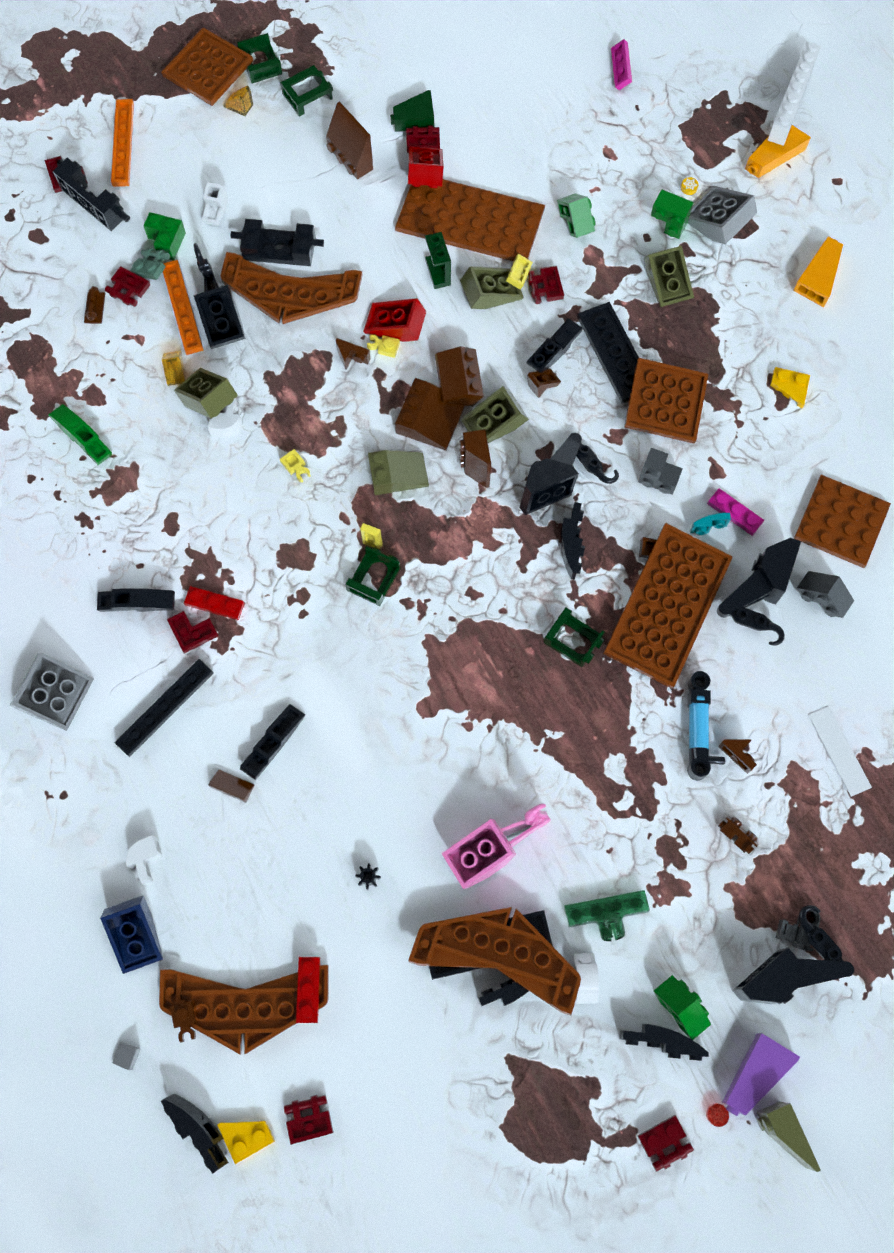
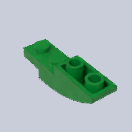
M60 405L48 414L56 425L73 442L75 441L97 465H100L112 455L110 449L99 439V435L65 405Z

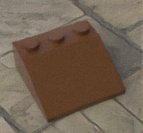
M339 101L336 104L327 131L326 146L330 153L335 154L339 163L344 164L348 173L354 175L358 180L373 170L371 135Z
M415 378L395 422L396 434L447 451L465 406L443 403L439 387L430 382Z

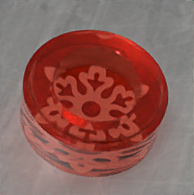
M715 1103L707 1108L706 1118L711 1125L722 1127L729 1120V1112L725 1106Z

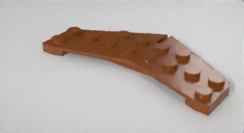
M226 252L220 276L225 286L228 285L232 291L279 324L282 311L284 310L282 323L286 324L354 303L358 299L363 273L358 270H348L344 274L304 278L285 276L243 259V256L236 253Z
M512 907L426 923L419 928L408 959L409 963L418 966L496 968L559 1012L572 1016L581 983L580 974L517 909H515L510 927L507 926Z
M320 965L319 1010L325 1007L329 1000V965ZM171 969L160 970L159 1006L163 1012L171 1015V1006L193 1001L196 1023L190 1024L191 1027L240 1055L242 1053V1033H245V1055L297 1024L298 972L242 989Z

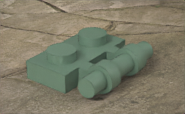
M143 249L141 255L144 258H138L130 271L142 278L157 280L166 267L163 262L169 260L170 254L164 250Z

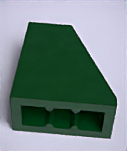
M431 90L418 94L393 107V114H390L391 125L395 127V132L406 131V128H413V126L428 127V125H433L434 127Z

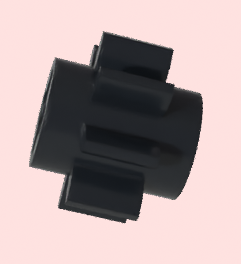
M370 863L364 869L360 866L361 873L355 875L356 878L361 879L358 885L362 886L365 884L367 890H369L370 885L377 887L376 879H381V876L375 874L379 870L378 867L371 869ZM366 872L368 874L373 873L371 875L373 878L371 881H369L368 879L364 881V874Z

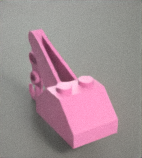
M539 804L525 813V820L501 829L494 819H490L442 853L463 889H467L489 878L505 867L516 855L512 847L551 821L546 811H540L546 807V804ZM530 825L532 826L508 842L507 836Z

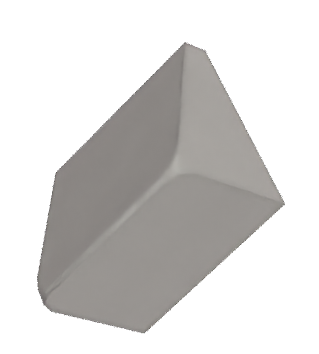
M120 1042L112 1063L124 1069L133 1070L140 1048Z

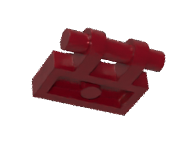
M433 125L406 128L407 153H409V146L440 149V128L433 127Z
M120 266L111 278L114 286L110 287L107 285L105 292L109 293L114 299L122 300L126 305L136 307L138 301L133 299V297L136 295L141 298L151 284L148 280ZM122 288L127 291L126 294L120 292Z
M557 266L540 268V275H535L534 271L528 273V284L531 286V296L535 304H540L542 302L541 297L543 296L546 297L547 302L564 299ZM538 283H542L543 288L538 289Z
M314 1095L310 1097L311 1099L300 1102L295 1100L291 1102L292 1104L284 1106L285 1115L291 1113L294 1115V1120L286 1122L290 1145L334 1133L329 1110L320 1111V1105L328 1104L326 1095L319 1097ZM313 1109V1115L301 1116L302 1110Z
M676 1115L637 1135L647 1156L657 1155L659 1160L652 1163L656 1172L662 1168L666 1170L671 1167V1163L680 1158L681 1160L687 1158V1154L694 1151L690 1142L684 1146L681 1145L679 1140L686 1137V1134ZM673 1144L676 1150L665 1156L663 1149Z

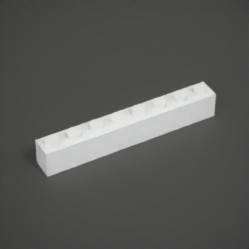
M805 42L768 141L784 146L822 46L813 42Z

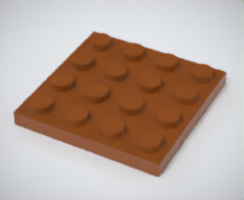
M202 28L165 67L162 75L213 106L254 60L248 53L207 29Z
M638 358L624 428L694 444L697 440L709 374Z
M821 474L794 539L865 568L891 503Z

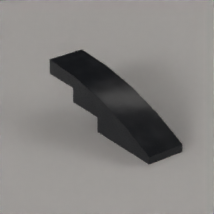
M289 704L268 727L261 740L253 747V752L240 765V770L256 780L297 729L305 714Z

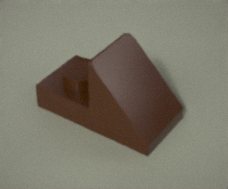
M338 338L336 339L337 351L346 370L352 359L357 363L369 364L371 360L369 349Z
M547 369L542 373L534 371L527 374L528 386L538 398L541 397L547 388L558 387L561 383L560 379L551 369Z
M724 739L718 746L747 774L757 765L749 753L742 751L752 741L751 739Z

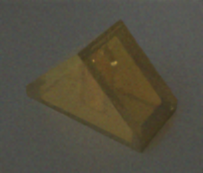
M247 85L231 93L223 106L246 116L254 105L250 87Z
M182 351L163 353L162 364L167 385L182 384L185 381Z

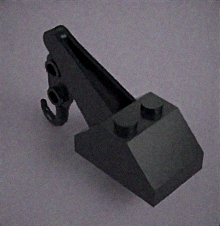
M194 243L197 265L204 277L205 292L193 296L210 348L214 349L246 339L238 309L229 286L218 287L208 259L203 258L198 244ZM210 280H213L216 289H211Z
M571 433L550 459L546 458L536 461L531 465L519 508L524 515H527L570 497L579 474L573 467L576 457L588 472L594 474L600 481L606 484L615 483L619 478V473L615 469V476L613 478L607 477L603 473L602 463L591 448L581 443V435Z
M790 537L767 547L763 554L759 553L751 569L754 573L718 606L717 614L722 618L731 616L735 623L757 631H774L778 634V640L770 641L769 645L777 646L781 644L785 637L784 630L764 614L747 609V607L763 599L769 603L777 604L786 592L801 541Z
M813 905L804 906L799 912V922L805 930L809 943L824 960L798 959L789 948L777 950L732 990L740 1001L765 1004H781L783 1002L785 1004L794 997L792 993L797 988L853 975L854 966L850 962L843 961L842 951L823 929L811 924L807 920V912L813 910L820 913L819 908Z

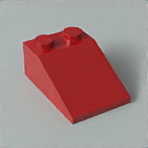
M409 146L408 184L414 187H420L421 185H427L430 188L442 187L444 169L443 149Z
M417 298L372 303L363 332L378 337L384 335L400 339L401 342L418 341L427 311Z

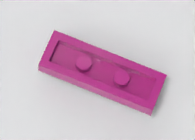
M625 39L611 48L615 88L618 90L632 82L628 42Z
M720 488L707 502L710 507L719 513H730V521L751 536L754 535L764 522V519Z

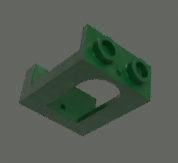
M268 33L237 42L238 48L249 55L260 51L265 53L268 61L255 65L251 63L247 67L246 71L252 84L282 75L281 62L274 53Z
M315 65L280 82L283 96L299 117L305 114L304 106L318 98L327 95L330 100L333 99L331 83L325 80L322 71L318 70ZM314 76L319 86L298 96L291 86Z
M442 232L425 235L430 256L425 257V262L434 289L451 286V259Z
M366 546V554L352 579L348 578L345 586L348 592L381 606L401 569L400 562L392 555L386 556L375 547L371 549ZM380 562L386 565L388 571L378 591L361 583L372 564Z
M565 607L545 636L544 644L580 667H583L585 663L589 664L595 654L592 652L595 648L599 649L605 641L603 638L605 631L597 632L572 616V610ZM565 625L590 641L591 648L586 654H579L556 639Z

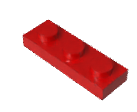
M190 586L184 605L239 620L245 602Z
M299 957L296 1023H318L321 957Z

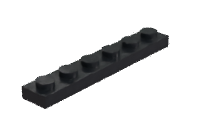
M198 659L114 743L130 757L214 672L203 661Z

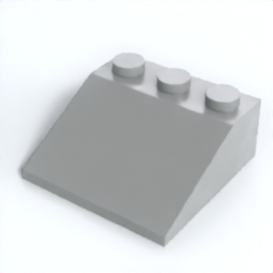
M712 186L692 206L688 224L710 240L726 245L758 213L754 195Z
M39 652L9 706L67 731L94 678Z

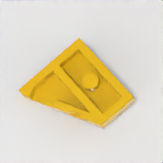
M775 367L770 386L780 391L786 398H792L798 403V407L803 408L810 375Z
M266 1121L222 1122L217 1124L235 1164L275 1142Z

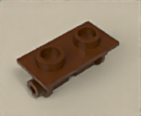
M92 286L87 294L84 323L102 324L106 293L99 292L95 286Z
M727 815L726 819L728 822L726 823L723 820L718 825L721 828L720 831L730 840L737 835L738 839L734 844L744 853L750 854L754 850L752 845L754 844L757 847L759 844L756 841L758 837L750 830L745 831L741 827L742 822L735 816L731 818Z

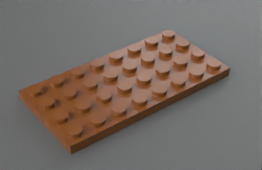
M443 179L442 187L438 186V188H430L427 185H421L420 187L410 186L396 223L395 231L424 239L425 235L442 232L447 245L514 262L517 254L529 259L545 205Z
M665 523L603 654L671 689L674 688L733 557Z

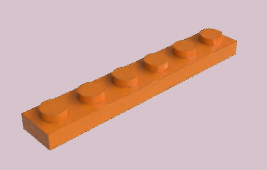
M116 99L111 184L113 187L130 186L134 117L133 99Z
M178 260L163 263L166 266L163 274L185 353L189 355L204 351Z

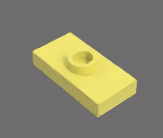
M517 254L506 282L521 290L533 262Z
M363 523L360 528L363 544L380 550L382 546L381 530Z

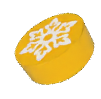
M692 177L685 178L681 184V191L686 195L695 194L699 186L698 181Z

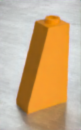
M791 125L784 146L768 141V136L748 158L745 170L760 178L805 151L811 137Z
M828 236L797 281L793 291L824 307L831 295L843 244Z

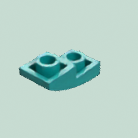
M718 513L703 517L693 523L690 533L705 535L710 532L712 527L717 529L727 527L731 520L730 513Z

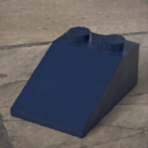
M144 895L104 909L100 919L123 974L163 960L152 915Z

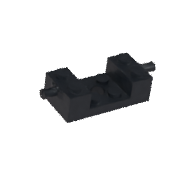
M67 157L64 161L60 159L57 162L58 167L53 170V173L61 190L107 229L112 231L123 220L125 222L130 220V216L123 211L124 209L119 203L120 199L115 193H110L105 189L96 197L91 191L87 192L85 190L88 187L85 181L86 177L81 171L82 167L76 161L72 162Z
M245 219L242 231H231L230 234L231 239H241V254L243 259L247 261L311 267L314 246L324 247V239H316L314 225L297 223L295 231L264 229L263 220ZM277 245H283L281 249L275 248Z

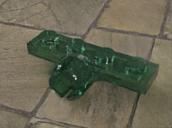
M645 890L564 905L569 928L596 923L603 941H612L613 934L615 940L624 937L625 928L622 920L624 917L650 911Z

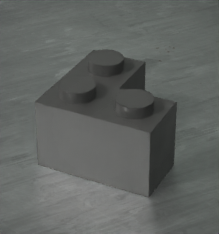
M651 448L638 482L642 483L645 487H653L664 494L673 495L683 468L667 463L668 453Z
M808 571L797 587L803 600L820 603L825 614L830 617L844 618L855 601L840 576Z

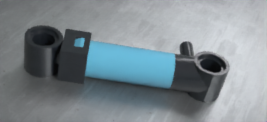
M697 671L688 681L689 693L687 694V707H689V766L687 772L689 777L696 781L704 779L711 770L710 764H725V757L709 756V705L711 704V690L706 689L710 685L711 680L709 675L703 671ZM695 680L702 681L703 686L696 685ZM695 765H700L703 768V773H698L695 770Z

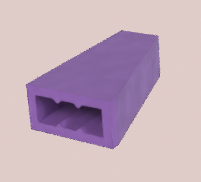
M757 1033L722 1103L727 1105L726 1110L735 1116H738V1114L746 1116L799 1061L800 1056L766 1035Z

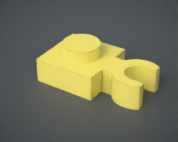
M370 335V341L375 343H367L369 350L378 349V354L396 357L400 339L384 335L382 339H378L377 336Z
M295 449L279 459L290 475L296 472L299 482H303L301 474L305 473L308 477L311 476L309 469L304 467L306 465L305 461Z

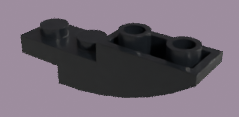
M568 318L550 339L547 338L526 361V364L539 373L544 372L571 347V343L582 332V327Z
M574 502L571 519H563L561 530L563 561L570 578L575 580L576 574L581 572L582 563H579V557H583L585 546L582 545L583 539L579 538L581 527H577L578 521L582 522L584 511L581 510L582 503Z
M130 588L98 592L97 611L136 610L138 612L174 610L175 591Z
M508 980L500 984L501 989L493 991L490 988L481 992L482 997L478 998L482 1007L501 998L503 1006H506L529 991L518 983Z
M642 1024V1032L620 1031V1040H626V1045L638 1046L640 1041L647 1042V1047L660 1048L661 1043L662 1053H668V1058L681 1059L682 1054L689 1055V1060L702 1061V1057H709V1052L698 1043L668 1028Z
M176 1094L161 1100L164 1111L172 1120L176 1132L182 1139L188 1136L191 1137L194 1147L200 1152L205 1166L210 1169L212 1174L229 1163L217 1144L224 1139L223 1136L199 1108Z

